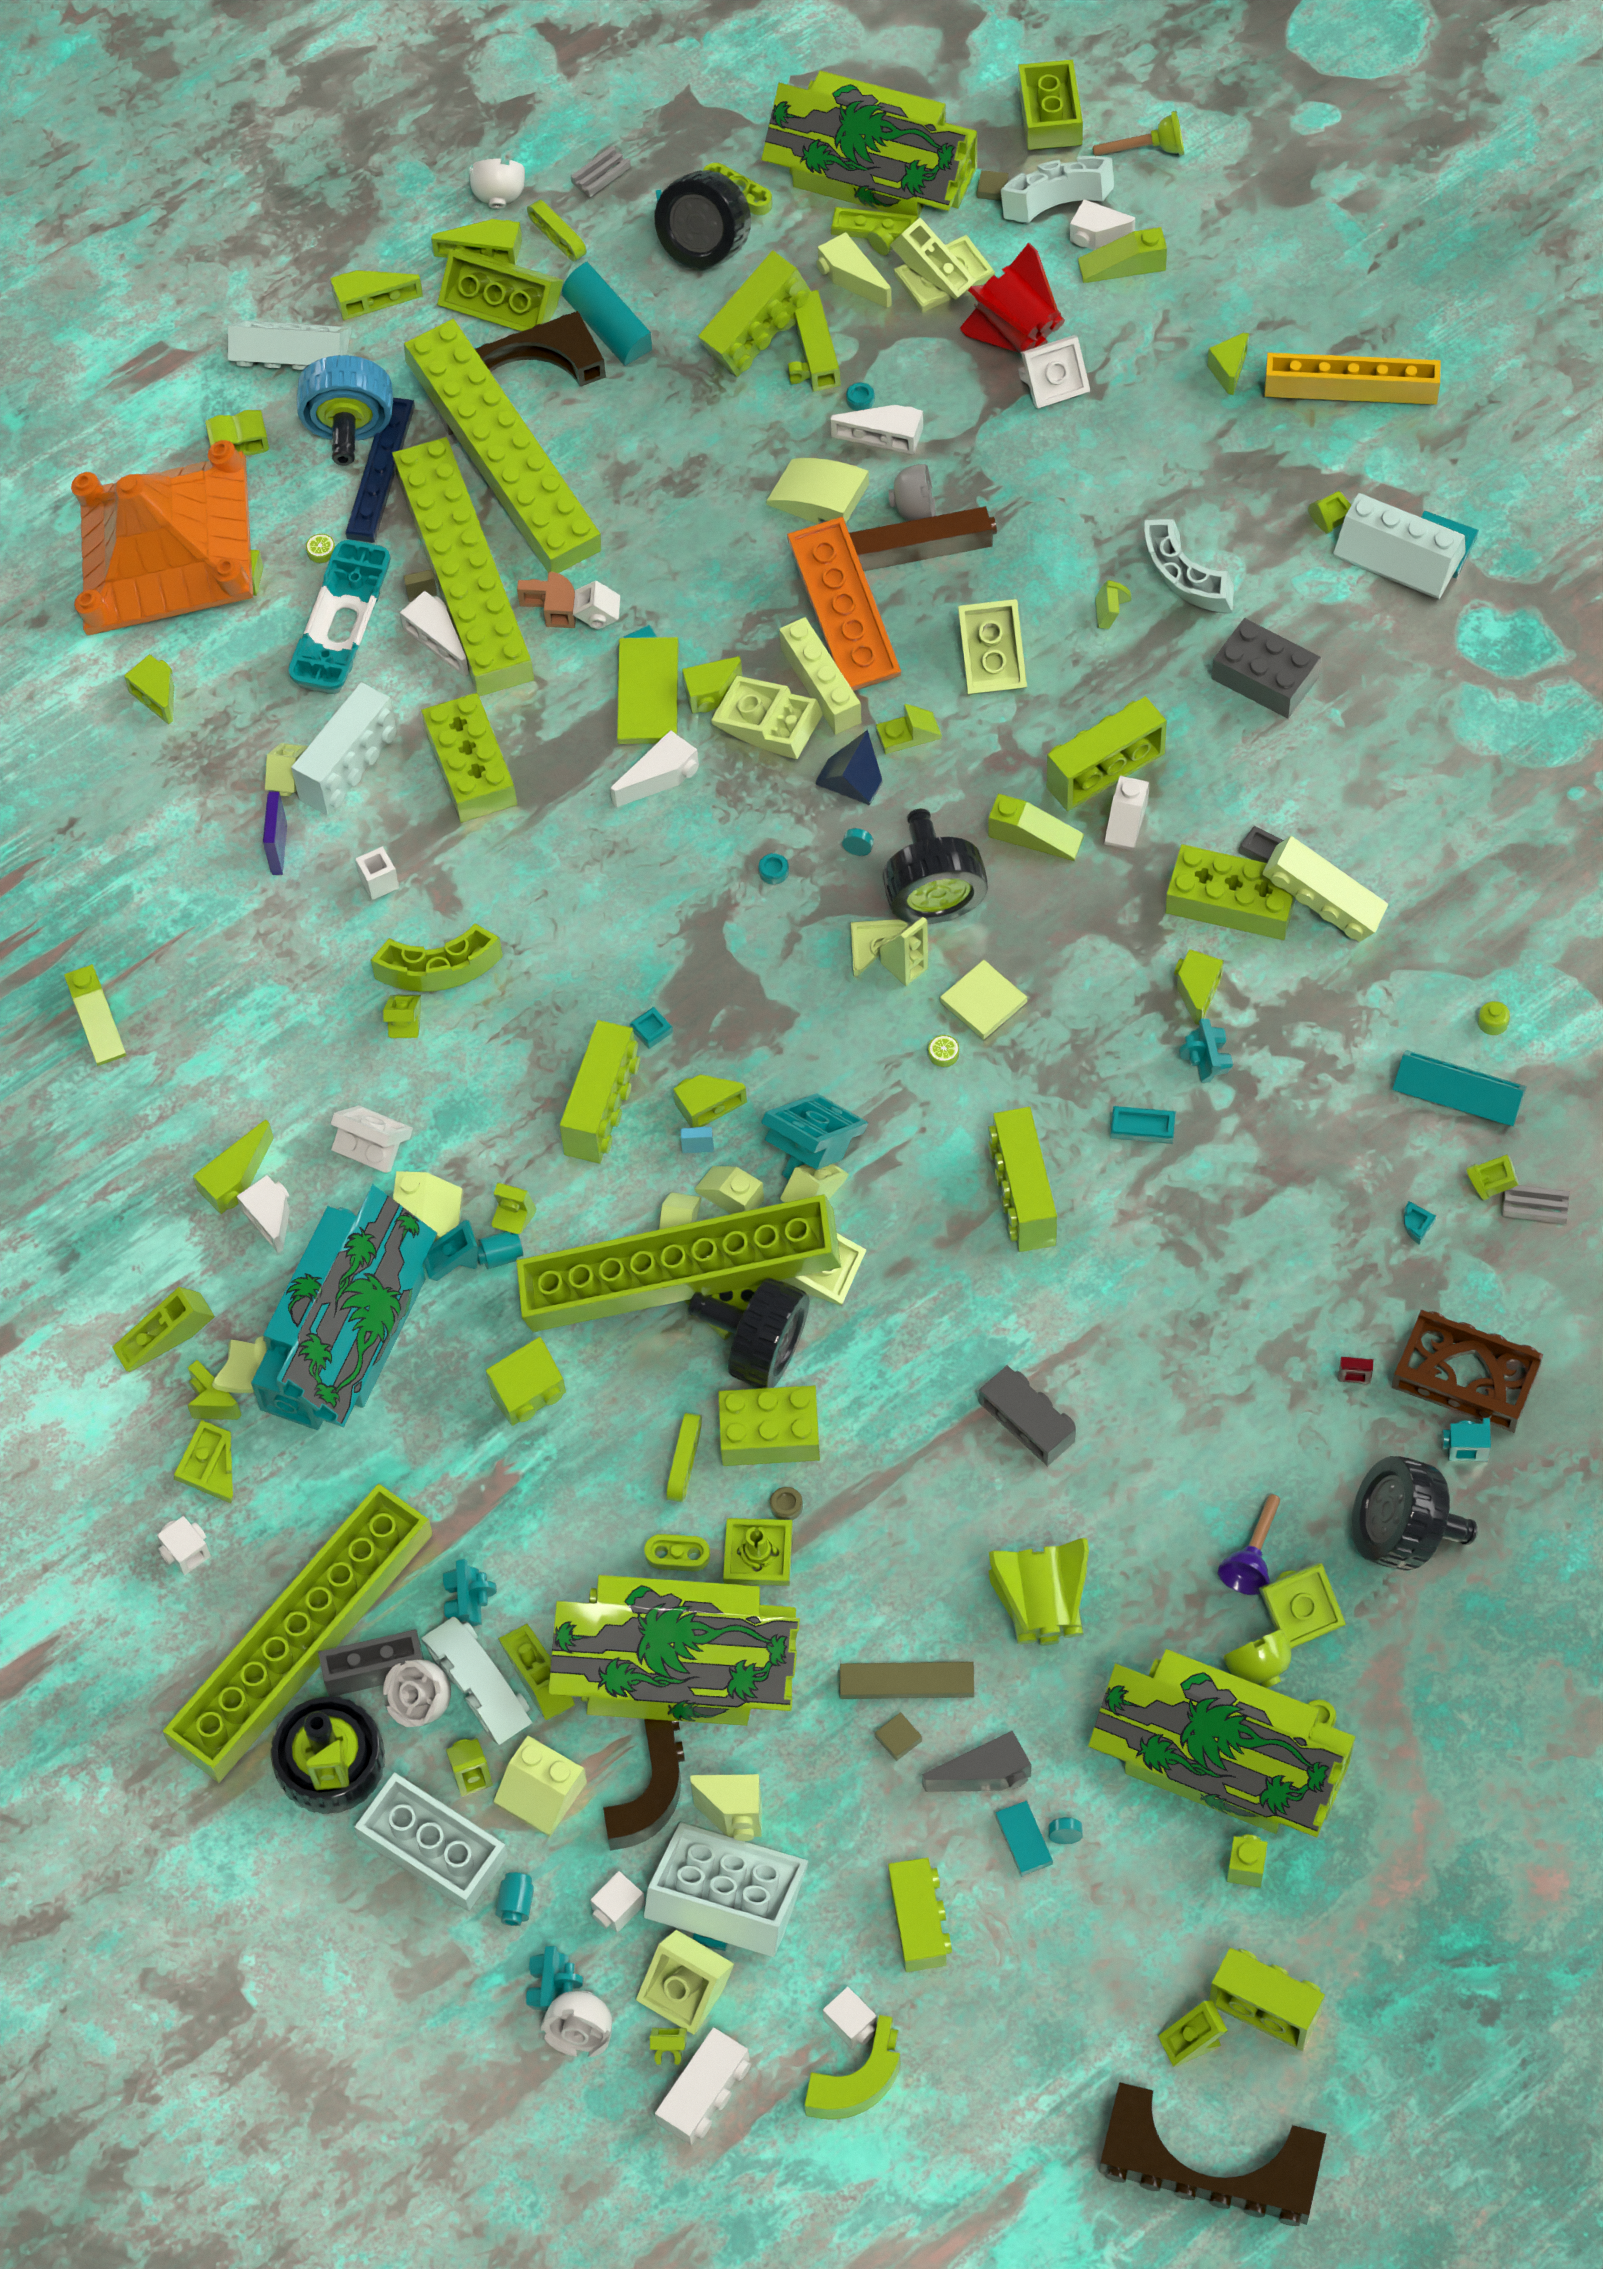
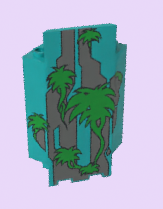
M372 1184L357 1216L349 1209L343 1207L336 1209L327 1206L263 1334L267 1351L251 1382L261 1411L318 1431L323 1420L344 1428L354 1405L364 1408L426 1280L423 1263L438 1233L374 1184Z

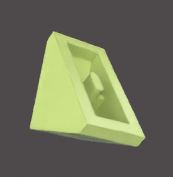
M670 1192L662 1204L659 1229L696 1222L702 1198Z

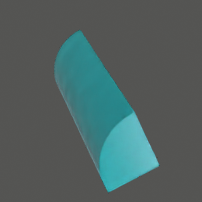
M588 261L578 266L568 276L562 287V296L575 311L580 313L582 319L624 366L652 351L651 332Z
M1406 1050L1402 1056L1392 1090L1514 1126L1527 1086Z

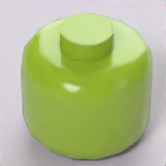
M1498 1001L1485 1003L1481 1007L1478 1016L1480 1029L1489 1035H1499L1507 1030L1510 1021L1508 1007Z

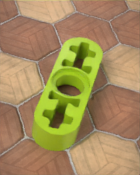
M710 163L704 167L703 171L718 172L731 179L736 185L743 186L745 189L742 193L747 199L750 213L765 215L771 211L772 194L767 188L721 163Z
M539 199L527 207L528 215L535 226L571 261L574 262L587 253L582 239L543 200Z
M684 1414L667 1486V1500L682 1503L685 1501L701 1433L702 1415Z

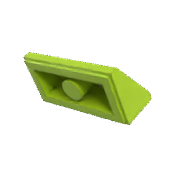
M340 1740L333 1742L306 1761V1767L316 1790L349 1786L348 1762Z

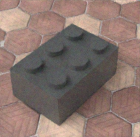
M1244 618L1214 657L1212 680L1289 719L1319 678L1321 657Z

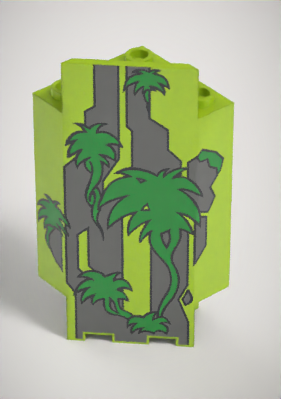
M820 70L815 81H810L808 90L778 83L761 160L790 168L789 173L793 176V187L887 213L913 215L919 218L925 205L947 211L951 207L959 209L977 170V131L946 123L945 103Z
M598 1575L597 1587L590 1588L589 1603L556 1601L548 1695L581 1697V1701L587 1702L586 1715L747 1726L751 1709L792 1710V1678L795 1677L796 1637L799 1631L800 1618H796V1607L760 1605V1586Z
M1165 1649L1162 1659L1155 1658L1149 1676L1115 1663L1088 1747L1125 1761V1774L1274 1834H1277L1280 1825L1283 1824L1317 1838L1324 1820H1327L1351 1762L1356 1736L1318 1722L1319 1708Z

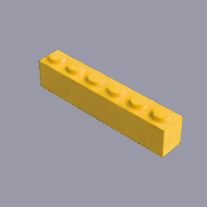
M1267 352L1264 397L1437 405L1441 360Z

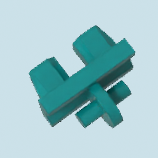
M1200 1019L1199 1027L1185 1037L1186 1043L1179 1048V1054L1182 1059L1190 1060L1192 1066L1198 1067L1201 1083H1210L1215 1075L1228 1074L1233 1067V1061L1229 1053H1218L1217 1048H1222L1226 1043L1224 1028L1211 1027L1210 1019Z
M466 1559L457 1560L456 1569L443 1573L445 1590L449 1593L457 1592L458 1598L445 1602L444 1615L447 1619L455 1617L460 1622L466 1621L471 1626L482 1625L481 1606H487L488 1597L496 1594V1584L487 1581L486 1573H479V1569L468 1566Z
M545 1946L544 1954L530 1957V1974L535 1978H542L541 1987H533L527 1990L526 2004L533 2010L547 2012L552 2001L558 1996L583 1986L584 1978L574 1974L575 1964L568 1962L569 1957L557 1952V1947Z

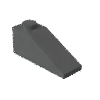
M1012 1730L922 1774V1784L925 1792L1002 1791L1009 1787L1016 1789L1024 1785L1028 1778L1031 1777V1763Z

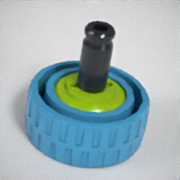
M336 355L311 363L301 373L297 388L298 417L309 431L320 437L332 440V460L336 464L347 466L354 462L355 441L375 436L376 433L382 432L390 422L393 406L392 382L386 371L376 363L361 357Z

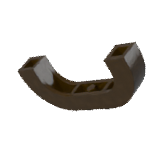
M644 1719L652 1765L651 1781L646 1791L637 1799L625 1804L603 1807L610 1851L632 1847L650 1839L672 1817L681 1792L679 1762L685 1761L682 1741L675 1742L674 1731L680 1730L679 1721Z

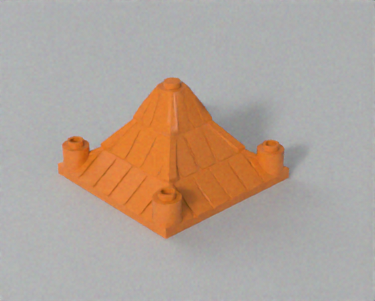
M220 440L215 442L208 450V462L204 461L185 467L169 469L161 473L129 474L121 477L116 483L102 485L97 476L91 472L81 473L74 478L71 490L81 506L83 592L75 599L74 606L83 619V630L87 636L253 598L246 456L243 451H237L234 444L230 441Z

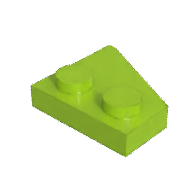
M201 1420L174 1473V1480L231 1503L233 1500L231 1432Z

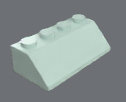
M240 320L228 326V360L236 361L237 366H253V362H263L264 367L281 368V364H292V369L304 370L308 365L319 359L336 355H347L351 327Z
M1358 493L1345 516L1333 555L1335 558L1440 599L1466 553L1465 535Z

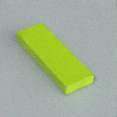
M835 207L831 235L839 236L846 232L849 237L868 239V234L874 228L883 227L892 235L895 241L918 219V216Z

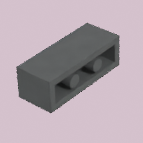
M1006 1365L979 1389V1404L1048 1467L1075 1443V1423L1067 1414H1060L1052 1407V1402L1044 1393H1037L1030 1387L1028 1379L1020 1371L1014 1372Z
M416 1629L318 1652L323 1680L329 1697L384 1685L386 1675L393 1666L398 1663L403 1665L407 1660H424Z

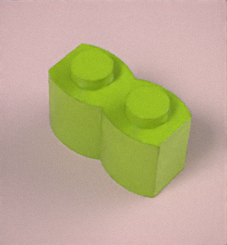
M244 410L234 416L217 415L205 421L210 447L215 442L227 440L234 444L237 451H243L245 456L260 454L269 450L261 410Z

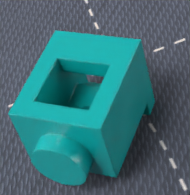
M1483 1418L1482 1424H1475L1472 1421L1466 1420L1451 1423L1449 1429L1442 1430V1449H1448V1461L1488 1462L1491 1451L1490 1418Z

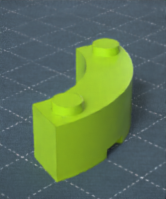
M474 923L465 933L446 942L444 947L425 950L424 946H410L389 938L373 956L371 964L375 979L384 984L408 991L432 992L454 988L478 978L492 968L503 957L500 938Z

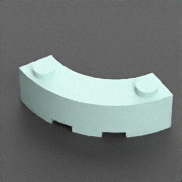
M1077 157V162L1062 164L1058 159L1038 165V170L1028 175H1025L1023 172L1001 189L1004 218L1021 223H1029L1041 212L1059 204L1081 200L1104 201L1114 188L1112 158Z
M1173 519L1144 520L1148 550L1161 577L1171 590L1185 601L1199 608L1232 613L1234 584L1228 571L1211 570L1190 561L1182 552L1180 532Z
M452 1617L421 1638L435 1664L444 1671L453 1684L456 1683L463 1694L468 1692L469 1696L465 1698L467 1704L479 1720L488 1737L496 1744H502L532 1723L526 1713L530 1710L528 1703L520 1693L514 1694L495 1664L476 1641L478 1636L468 1622L462 1624L457 1618Z

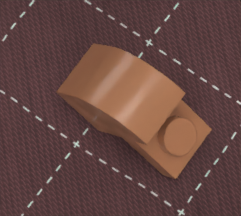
M549 572L547 581L537 579L518 580L517 592L520 606L544 607L546 627L575 628L576 617L573 615L575 591L573 585L566 577L555 572Z

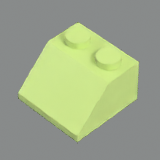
M396 1171L393 1200L438 1233L434 1242L459 1225L462 1188L428 1172Z
M527 1735L508 1763L493 1802L498 1807L551 1837L587 1783L584 1768Z
M759 1774L690 1775L694 1806L726 1836L734 1837L738 1841H750L754 1837H762V1797Z
M675 1930L658 1945L636 2001L681 2028H687V2031L694 2035L722 1994L734 1963L680 1931Z

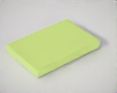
M967 235L945 245L976 280L972 286L985 284L995 275V271ZM906 263L894 269V276L922 313L953 299V297L914 271Z

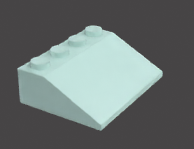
M680 1822L648 1887L644 1918L774 1957L785 1934L808 1867V1860L745 1841H738L725 1835Z

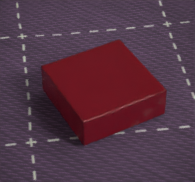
M1341 1357L1338 1381L1371 1384L1374 1359Z

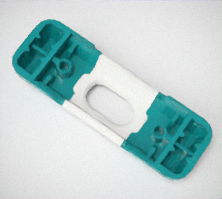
M344 540L334 548L324 574V581L304 634L298 641L288 669L290 678L302 688L336 694L342 689L348 674L352 670L353 660L373 607L379 599L380 589L390 565L391 557L385 547L355 540ZM343 608L354 610L357 613V618L349 638L344 642L331 641L327 635L336 612Z

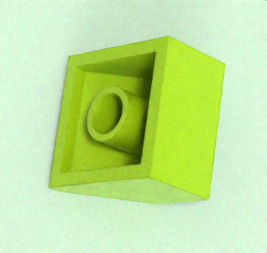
M540 1336L485 1370L491 1398L511 1426L518 1422L528 1421L535 1415L536 1411L546 1405L550 1406L557 1403L563 1394L566 1393L564 1379Z

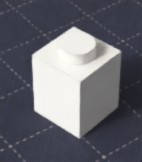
M383 846L355 858L359 878L372 900L399 889L396 869Z
M620 1871L590 1900L593 1910L592 1917L605 1929L610 1926L616 1933L646 1904L644 1893Z
M849 1987L845 1988L823 2009L824 2021L851 2049L859 2043L861 2045L866 2044L876 2033L877 2015Z

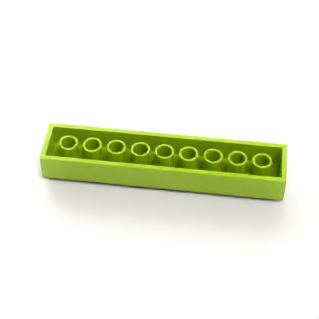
M454 318L405 342V362L547 572L560 573L600 552L601 533Z
M444 437L392 452L396 476L430 568L432 569L441 598L447 607V612L465 653L468 671L479 697L534 681L530 655L448 438Z
M825 1194L516 1260L522 1319L532 1332L689 1300L696 1292H701L703 1296L760 1285L768 1278L784 1280L841 1268L834 1209Z
M378 1483L164 1728L163 1734L168 1745L220 1783L320 1667L318 1652L336 1648L432 1537L433 1533L429 1519Z

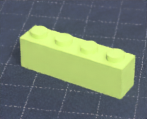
M806 617L779 628L780 648L811 698L817 699L823 716L834 734L836 735L862 723L859 699Z
M1292 836L1276 845L1262 873L1275 886L1283 888L1293 895L1298 902L1309 906L1319 913L1325 921L1333 923L1343 930L1348 937L1359 942L1376 932L1388 906V903Z

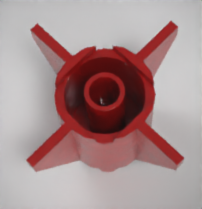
M1027 243L1009 266L1001 269L1005 274L999 278L993 275L984 285L971 286L968 289L978 303L974 304V311L959 328L966 336L1021 353L1047 344L1048 340L1046 338L1051 332L1057 331L1064 324L1065 319L1057 309L1039 253L1030 243Z

